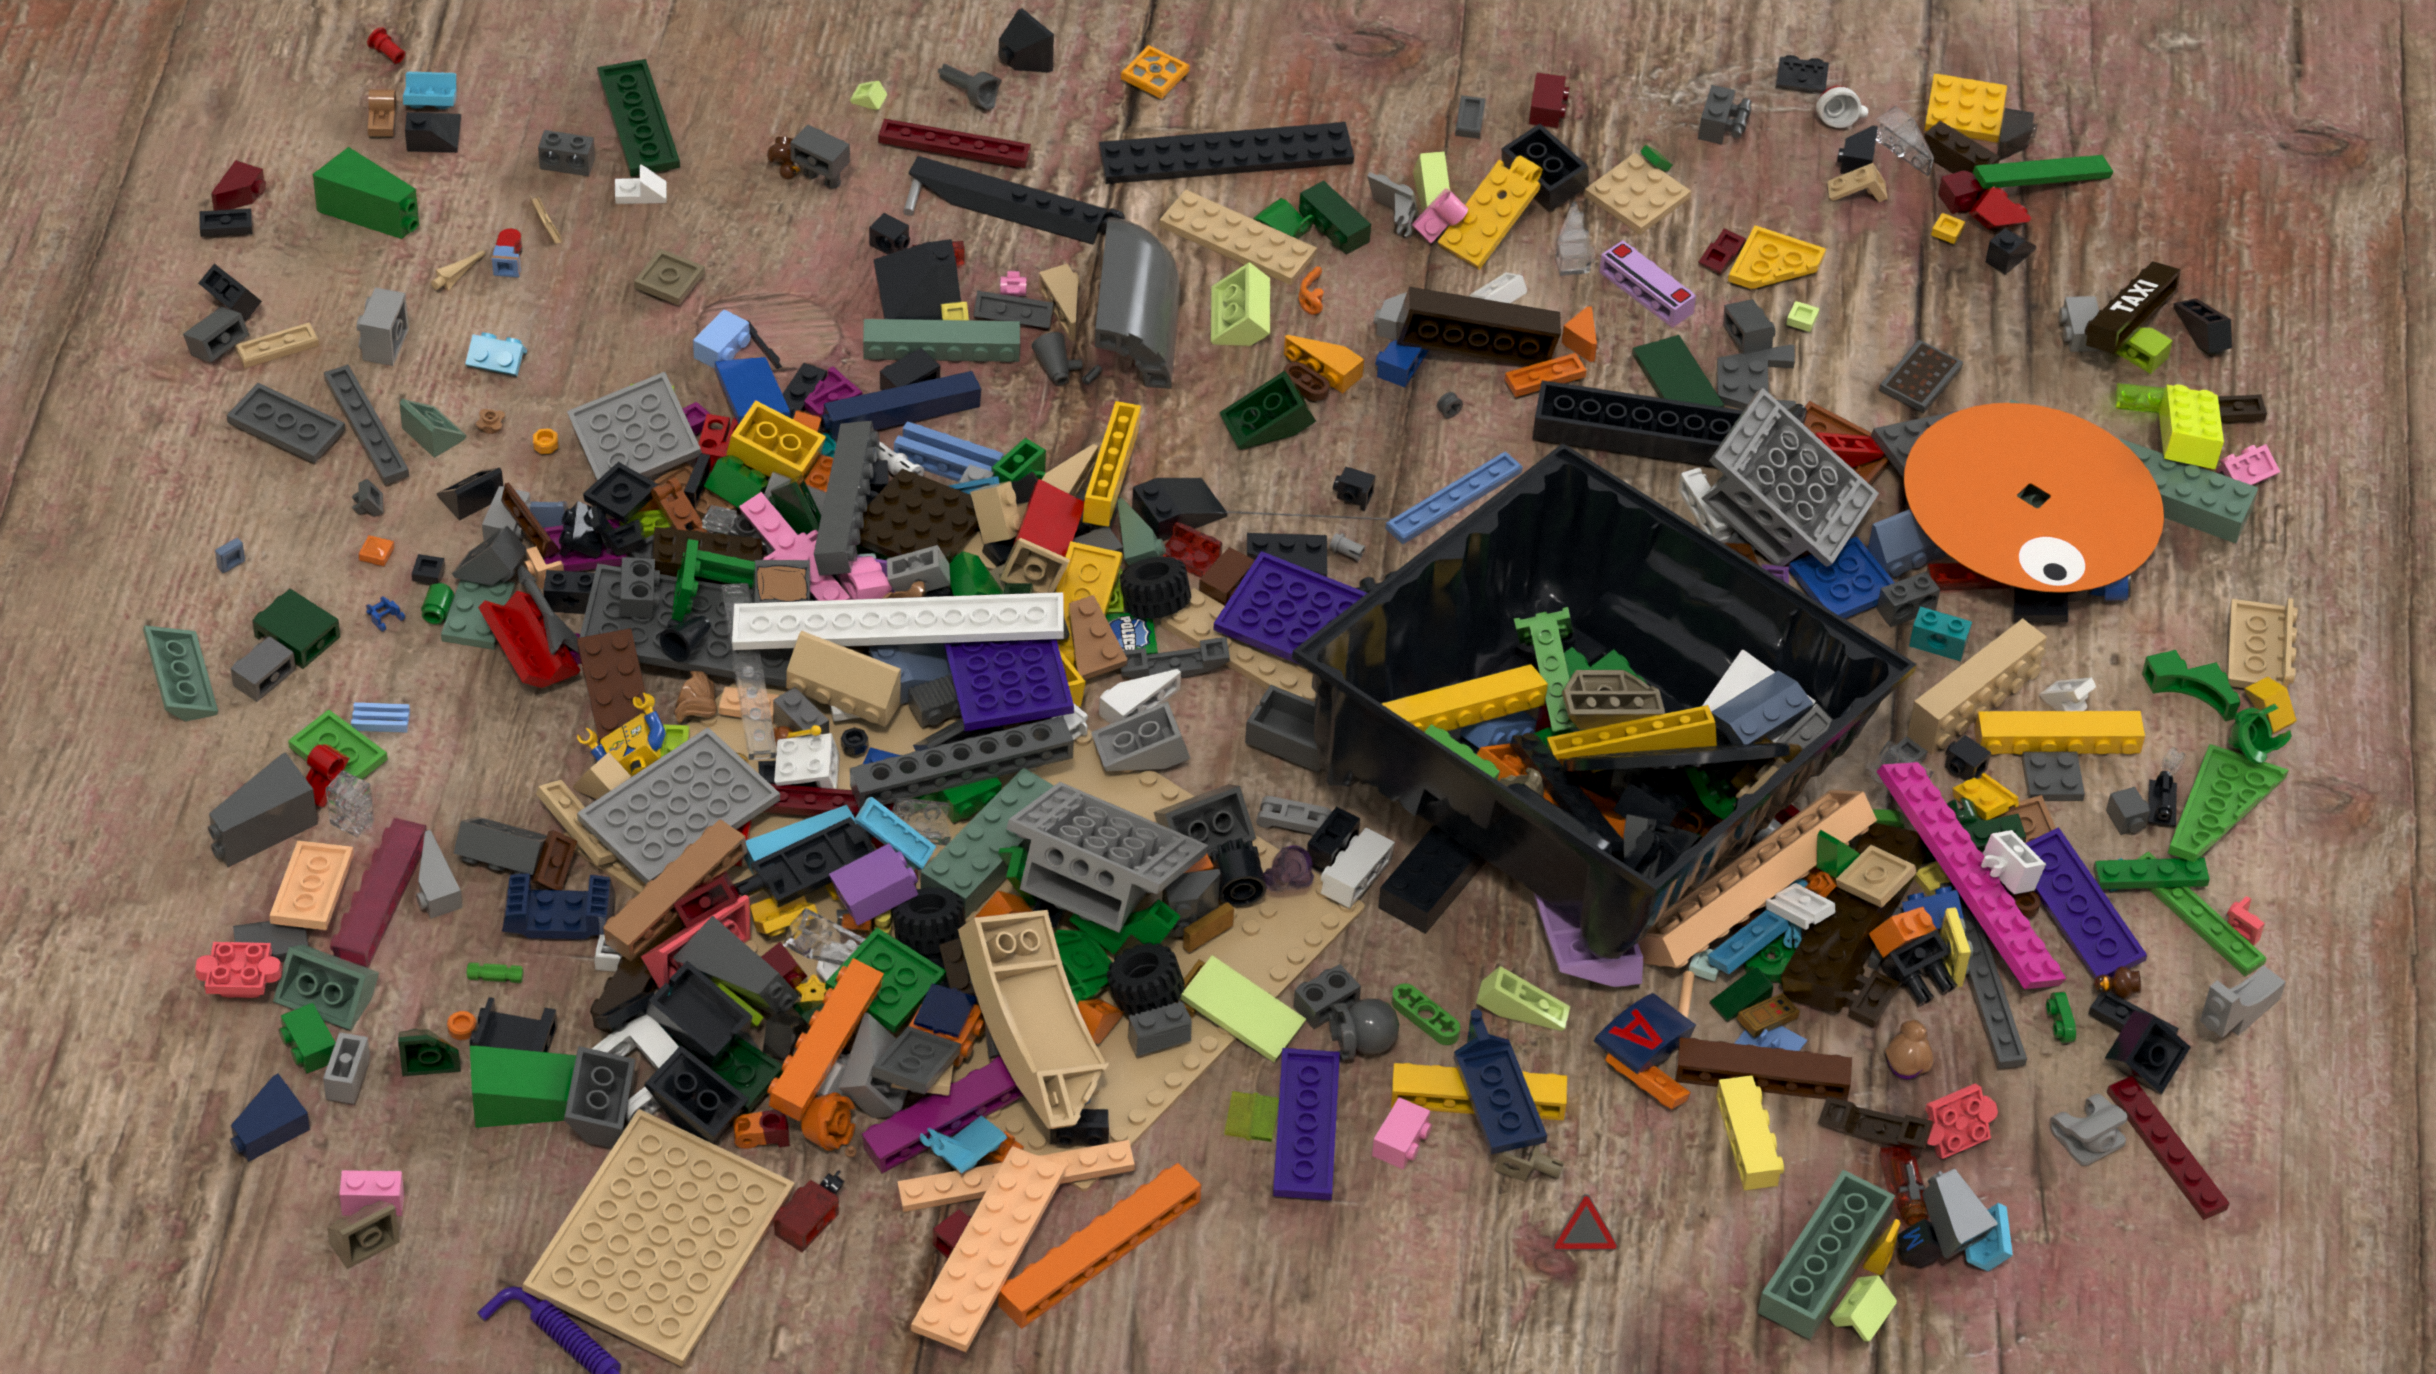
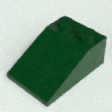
M1286 371L1278 374L1219 412L1240 450L1294 436L1317 422L1299 389Z

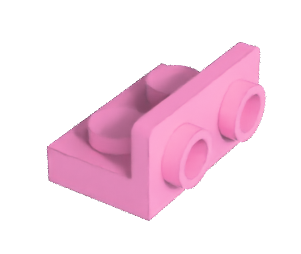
M2266 444L2258 448L2255 445L2249 446L2242 450V455L2238 457L2231 454L2221 459V465L2214 470L2216 473L2220 474L2223 472L2227 477L2252 486L2280 473Z

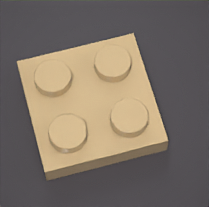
M1870 845L1836 878L1837 887L1882 908L1916 874V867L1914 864Z

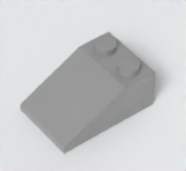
M1168 701L1091 732L1106 771L1166 769L1191 759Z

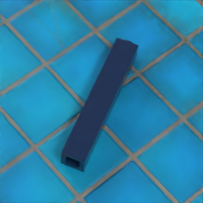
M973 371L827 402L824 403L823 415H820L822 418L821 426L823 430H827L831 439H837L840 424L872 421L874 430L905 424L907 421L914 422L980 407L981 387Z

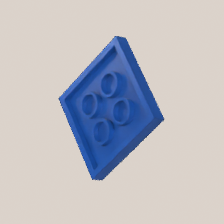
M1857 536L1848 539L1833 564L1828 567L1812 554L1789 564V571L1813 600L1844 619L1877 606L1880 589L1895 583Z

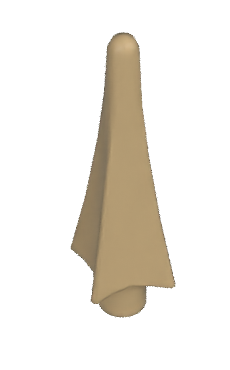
M479 251L461 261L436 269L437 278L431 281L432 287L438 290L444 286L449 291L477 261L485 256V251Z

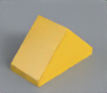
M2267 676L2244 688L2245 693L2255 708L2262 710L2272 704L2277 705L2278 709L2266 714L2271 725L2272 734L2296 723L2297 720L2286 687Z

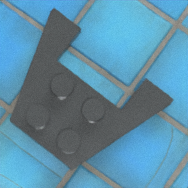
M1790 344L1746 354L1740 353L1718 357L1716 364L1717 394L1723 404L1745 410L1756 392L1761 388H1764L1769 393L1768 367L1794 369V345ZM1777 400L1787 410L1796 404V401Z

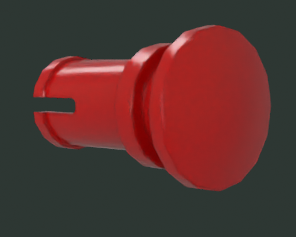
M379 27L375 29L368 37L367 46L371 49L375 48L377 52L384 53L395 64L400 63L404 59L406 52L392 41L385 28Z

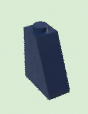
M279 1074L274 1075L231 1124L233 1137L230 1138V1142L234 1151L237 1154L242 1153L246 1160L250 1162L310 1130L308 1112Z

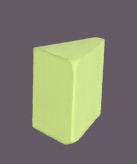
M880 81L862 83L858 85L850 102L878 110L887 97V93Z

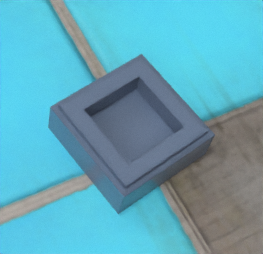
M238 538L215 550L217 568L222 573L245 562L243 543Z

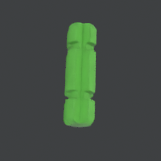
M470 962L467 965L466 975L470 980H479L480 977L485 981L506 982L508 979L510 982L520 983L523 980V967L511 965L510 968H507V965L486 963L480 966V963Z

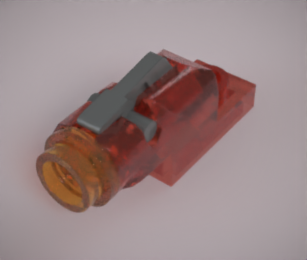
M1898 1147L1880 1148L1879 1158L1887 1190L1895 1195L1894 1202H1896V1206L1900 1211L1901 1218L1909 1226L1922 1219L1928 1220L1929 1213L1922 1196L1925 1186L1920 1175L1916 1157L1911 1156L1910 1149Z

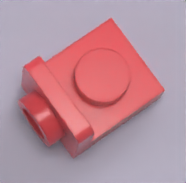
M2246 896L2240 903L2236 901L2227 912L2229 916L2228 923L2254 946L2261 938L2265 923L2256 915L2248 912L2252 899Z

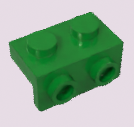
M1020 846L999 848V856L1009 867L1006 878L1028 905H1035L1038 897L1020 890L1028 852Z

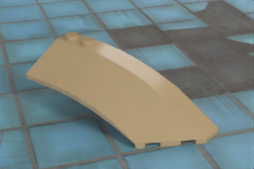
M1048 910L973 918L959 928L958 932L982 1014L1002 1060L1017 1087L1048 1129L1074 1126L1081 1116V1110L1093 1094L1100 1075L1106 1070L1109 1062H1105L1076 1004L1062 965Z

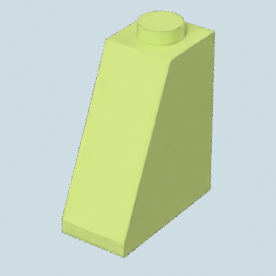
M1445 152L1419 154L1413 170V176L1422 212L1426 210L1445 188L1450 190Z

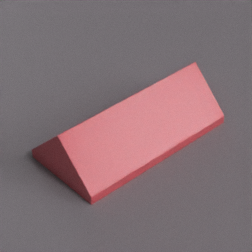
M740 896L736 902L713 914L719 922L744 943L751 939L748 896ZM712 915L689 928H684L641 956L659 989L665 983L669 984L670 978L681 967L673 957Z

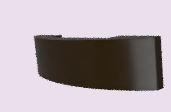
M1827 1097L1818 1124L1862 1140L1898 1148L1922 1150L1926 1147L1934 1122L1910 1115H1905L1904 1118L1860 1108L1853 1102Z

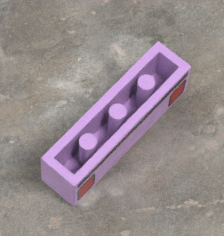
M1622 240L1601 254L1599 273L1673 328L1694 314L1696 295Z

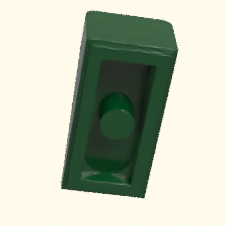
M1756 967L1710 1000L1709 1004L1726 1022H1729L1738 1016V1012L1772 998L1774 986L1760 969Z

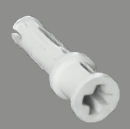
M881 442L879 447H876L877 459L887 460L888 470L892 475H896L901 469H905L923 476L924 468L919 464H913L904 453H896Z

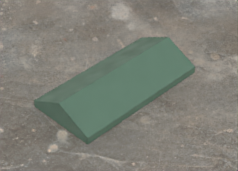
M145 625L143 632L164 709L185 722L217 715L218 708L196 631Z

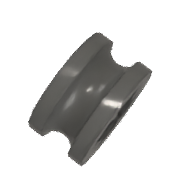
M1454 392L1444 394L1437 402V409L1446 418L1454 417L1463 407L1462 400L1457 398Z

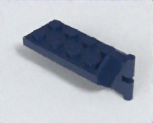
M1473 1009L1470 1014L1467 1043L1454 1051L1453 1059L1490 1154L1546 1143L1547 1133L1510 1040L1488 1034L1482 1019V1012L1479 1009Z

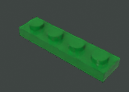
M2183 858L2095 861L2093 866L2096 882L2101 889L2208 886L2210 880L2205 858H2199L2195 862Z

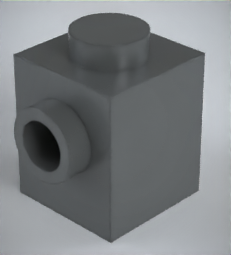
M2136 787L2110 793L2106 812L2120 835L2145 829L2148 816L2150 815V807L2147 801L2142 799Z

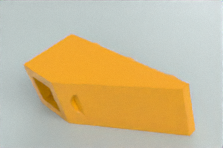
M1292 335L1285 336L1284 355L1289 360L1303 363L1324 376L1329 381L1330 387L1335 388L1342 394L1363 377L1364 359L1345 346Z

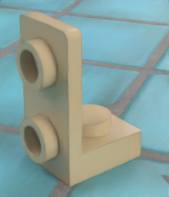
M1873 163L1827 182L1831 201L1865 188L1869 195H1874L1878 203L1888 199L1885 180Z

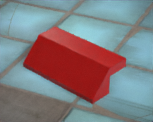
M516 591L504 606L484 600L478 607L523 683L544 688L575 676L581 671L565 644H561L555 654L550 653L544 617L530 594Z

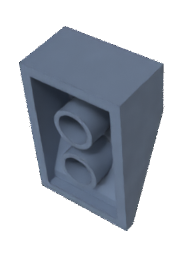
M942 643L875 645L869 647V657L901 669L900 704L908 702V689L910 687L914 688L916 685L919 686L925 682L929 683L931 680L934 681L951 674Z

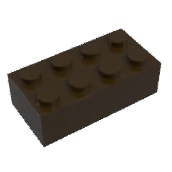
M654 527L651 559H655V570H660V574L677 576V571L681 567L683 552L685 553L688 539L699 541L698 550L754 562L755 560H762V539ZM694 577L695 580L752 590V588L716 581L702 577Z

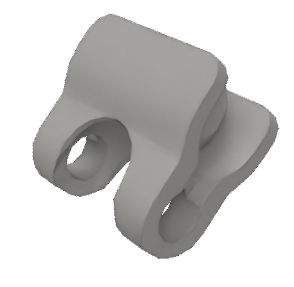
M2094 1094L2085 1099L2086 1118H2076L2066 1112H2060L2050 1118V1129L2053 1136L2080 1165L2087 1166L2122 1148L2126 1143L2125 1136L2117 1129V1127L2127 1122L2126 1112L2120 1107L2111 1104L2100 1094Z

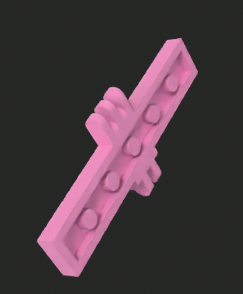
M762 492L739 506L741 513L774 551L763 560H810V595L815 601L851 600L850 596L832 575L819 576L814 558V549L818 535L817 530L807 535L806 533L797 535Z

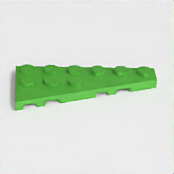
M2209 744L2171 841L2168 854L2195 862L2287 777L2289 770L2267 762L2254 764L2243 754Z

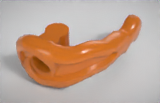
M1316 266L1303 279L1298 297L1301 308L1311 315L1319 314L1323 310L1321 302L1324 291L1320 288H1315L1312 292L1308 290L1312 282L1322 274V268Z

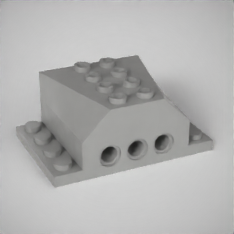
M1761 388L1756 392L1709 460L1724 475L1701 499L1775 566H1784L1808 550L1822 564L1828 567L1833 564L1879 493L1764 388Z
M1062 782L1054 785L1011 817L1007 825V830L1016 833L1018 837L1031 840L1020 890L1048 901L1059 909L1078 914L1084 920L1094 921L1119 933L1129 915L1147 893L1158 894L1202 859L1208 849L1207 844Z

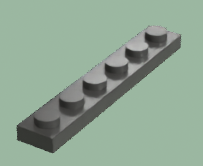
M347 364L324 372L325 382L384 485L409 477L408 467L349 365Z

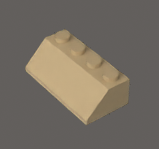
M801 630L786 671L787 689L791 690L796 687L804 696L815 699L822 704H828L841 709L845 713L866 719L871 723L886 727L900 705L901 669Z

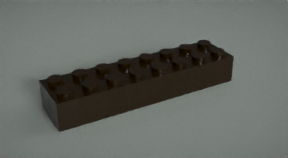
M1875 822L1869 826V830L1863 834L1855 848L1856 852L1862 854L1870 845H1873L1914 864L1916 873L1926 858L1924 841L1917 831ZM1915 875L1882 908L1836 886L1826 897V899L1835 903L1836 913L1817 924L1811 923L1780 976L1784 995L1793 1002L1837 1012L1875 946L1869 933L1892 917Z

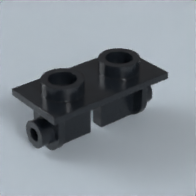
M2161 771L2156 780L2149 779L2148 804L2150 815L2148 816V823L2176 827L2177 783L2173 782V776L2169 771Z

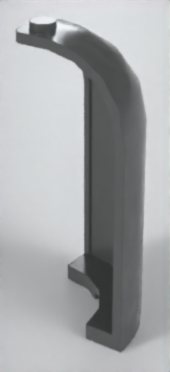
M1108 217L1096 319L1095 347L1115 351L1124 357L1127 355L1133 357L1136 361L1135 365L1143 374L1145 387L1172 389L1181 285L1176 262L1166 246L1147 229L1124 219Z

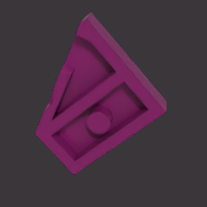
M833 366L827 370L828 376L826 379L819 381L815 386V390L804 400L805 409L812 415L819 417L823 415L824 403L862 395V391Z

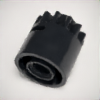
M1242 838L1227 840L1223 845H1217L1218 851L1211 852V862L1214 866L1213 870H1220L1219 898L1221 902H1229L1233 907H1243L1259 901L1265 895L1267 886L1257 846H1253L1252 841L1244 844Z

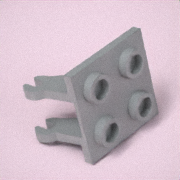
M1369 172L1367 177L1373 200L1395 209L1394 221L1395 224L1398 223L1397 233L1400 236L1403 230H1407L1404 238H1409L1413 232L1411 225L1414 219L1419 217L1413 190L1407 185H1398L1391 182L1388 177L1382 174L1376 175Z

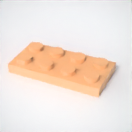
M298 840L272 907L270 924L327 930L354 856L353 847Z

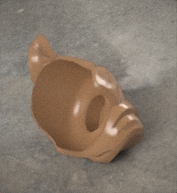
M691 671L692 677L681 688L675 705L676 709L674 710L678 723H681L687 716L711 718L717 711L714 682L708 679L707 674L703 671Z

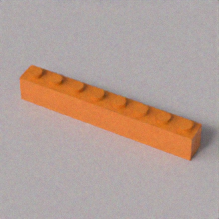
M1176 1163L1169 1169H1163L1154 1180L1139 1186L1133 1195L1125 1200L1118 1201L1109 1212L1094 1218L1090 1225L1082 1231L1074 1232L1065 1243L1058 1248L1053 1247L1050 1249L1045 1257L1036 1263L1029 1264L1014 1279L1006 1280L998 1294V1306L1021 1329L1198 1204L1201 1197V1184L1179 1163Z

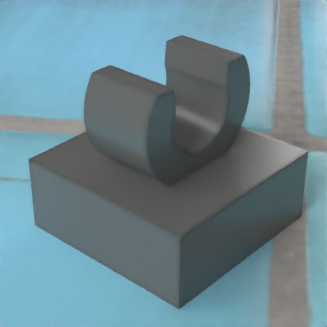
M368 479L359 482V492L352 496V499L358 504L352 506V509L359 515L364 514L366 511L374 517L382 514L383 493Z

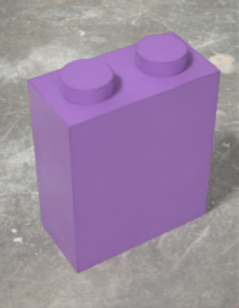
M890 843L829 874L836 894L857 926L918 895L914 885L918 882V879L911 867L906 869L908 865L901 851L895 852Z

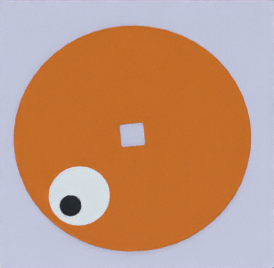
M1992 403L1962 409L1940 419L1926 429L1911 448L1906 460L1904 470L1906 498L1916 521L1926 535L1947 555L1963 566L1987 578L2010 586L2042 592H2077L2111 584L2139 568L2154 551L2162 533L2164 510L2161 495L2156 482L2143 462L2130 448L2106 430L2078 416L2057 409L2024 403ZM2028 484H2032L2051 497L2041 507L2035 508L2017 495Z

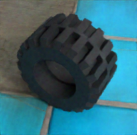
M1172 557L1143 559L1131 564L1120 574L1119 581L1126 611L1134 617L1143 619L1166 617L1182 610L1190 602L1191 591L1187 570L1181 560H1176V558Z
M939 887L916 889L918 892L917 896L892 908L895 938L922 955L941 953L939 945L960 938L958 929L966 924L963 899L960 898L959 894L953 893L949 889Z
M1145 943L1144 945H1135L1131 949L1124 950L1121 955H1117L1114 958V962H1111L1108 967L1107 980L1116 1005L1129 1016L1132 1014L1135 1016L1136 1013L1140 1014L1141 1011H1151L1152 1008L1156 1010L1157 1007L1162 1008L1163 1005L1167 1007L1168 1004L1179 1001L1181 998L1180 994L1184 993L1185 982L1176 956L1169 947H1163L1162 944L1156 943L1152 945V943Z

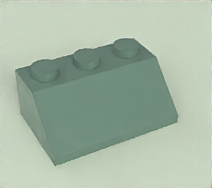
M303 944L292 946L288 949L282 969V977L279 979L273 1002L294 1010L313 1003L324 1021L352 1030L372 999L379 972Z

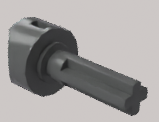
M945 63L942 68L938 69L940 78L968 90L967 95L970 102L985 109H993L995 107L998 89L1002 82L1000 78L984 71L977 73L973 77Z

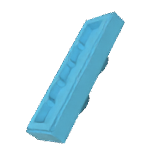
M873 797L867 798L854 819L858 825L883 844L887 845L890 843L895 852L901 851L905 860L917 870L924 868L937 847Z

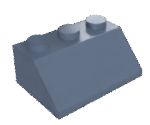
M1911 509L1872 525L1868 550L1890 577H1898L1906 571L1920 568L1928 562L1947 556L1926 535L1916 521Z
M1776 671L1711 713L1715 722L1732 745L1754 744L1761 742L1764 738L1771 740L1792 727L1812 708L1813 702L1797 681L1780 671Z

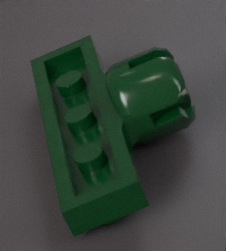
M1960 798L1963 806L1960 809L1955 799L1947 803L1948 807L1955 812L1959 823L1970 834V839L1980 852L1985 850L1988 840L1993 833L2012 830L2024 843L2026 842V834L2019 813L1990 820H1981L1978 817L1974 802L1970 799ZM1924 843L1926 858L1922 864L1937 861Z

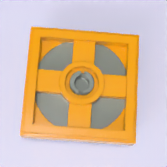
M1148 45L1121 72V79L1163 99L1189 72L1190 65Z

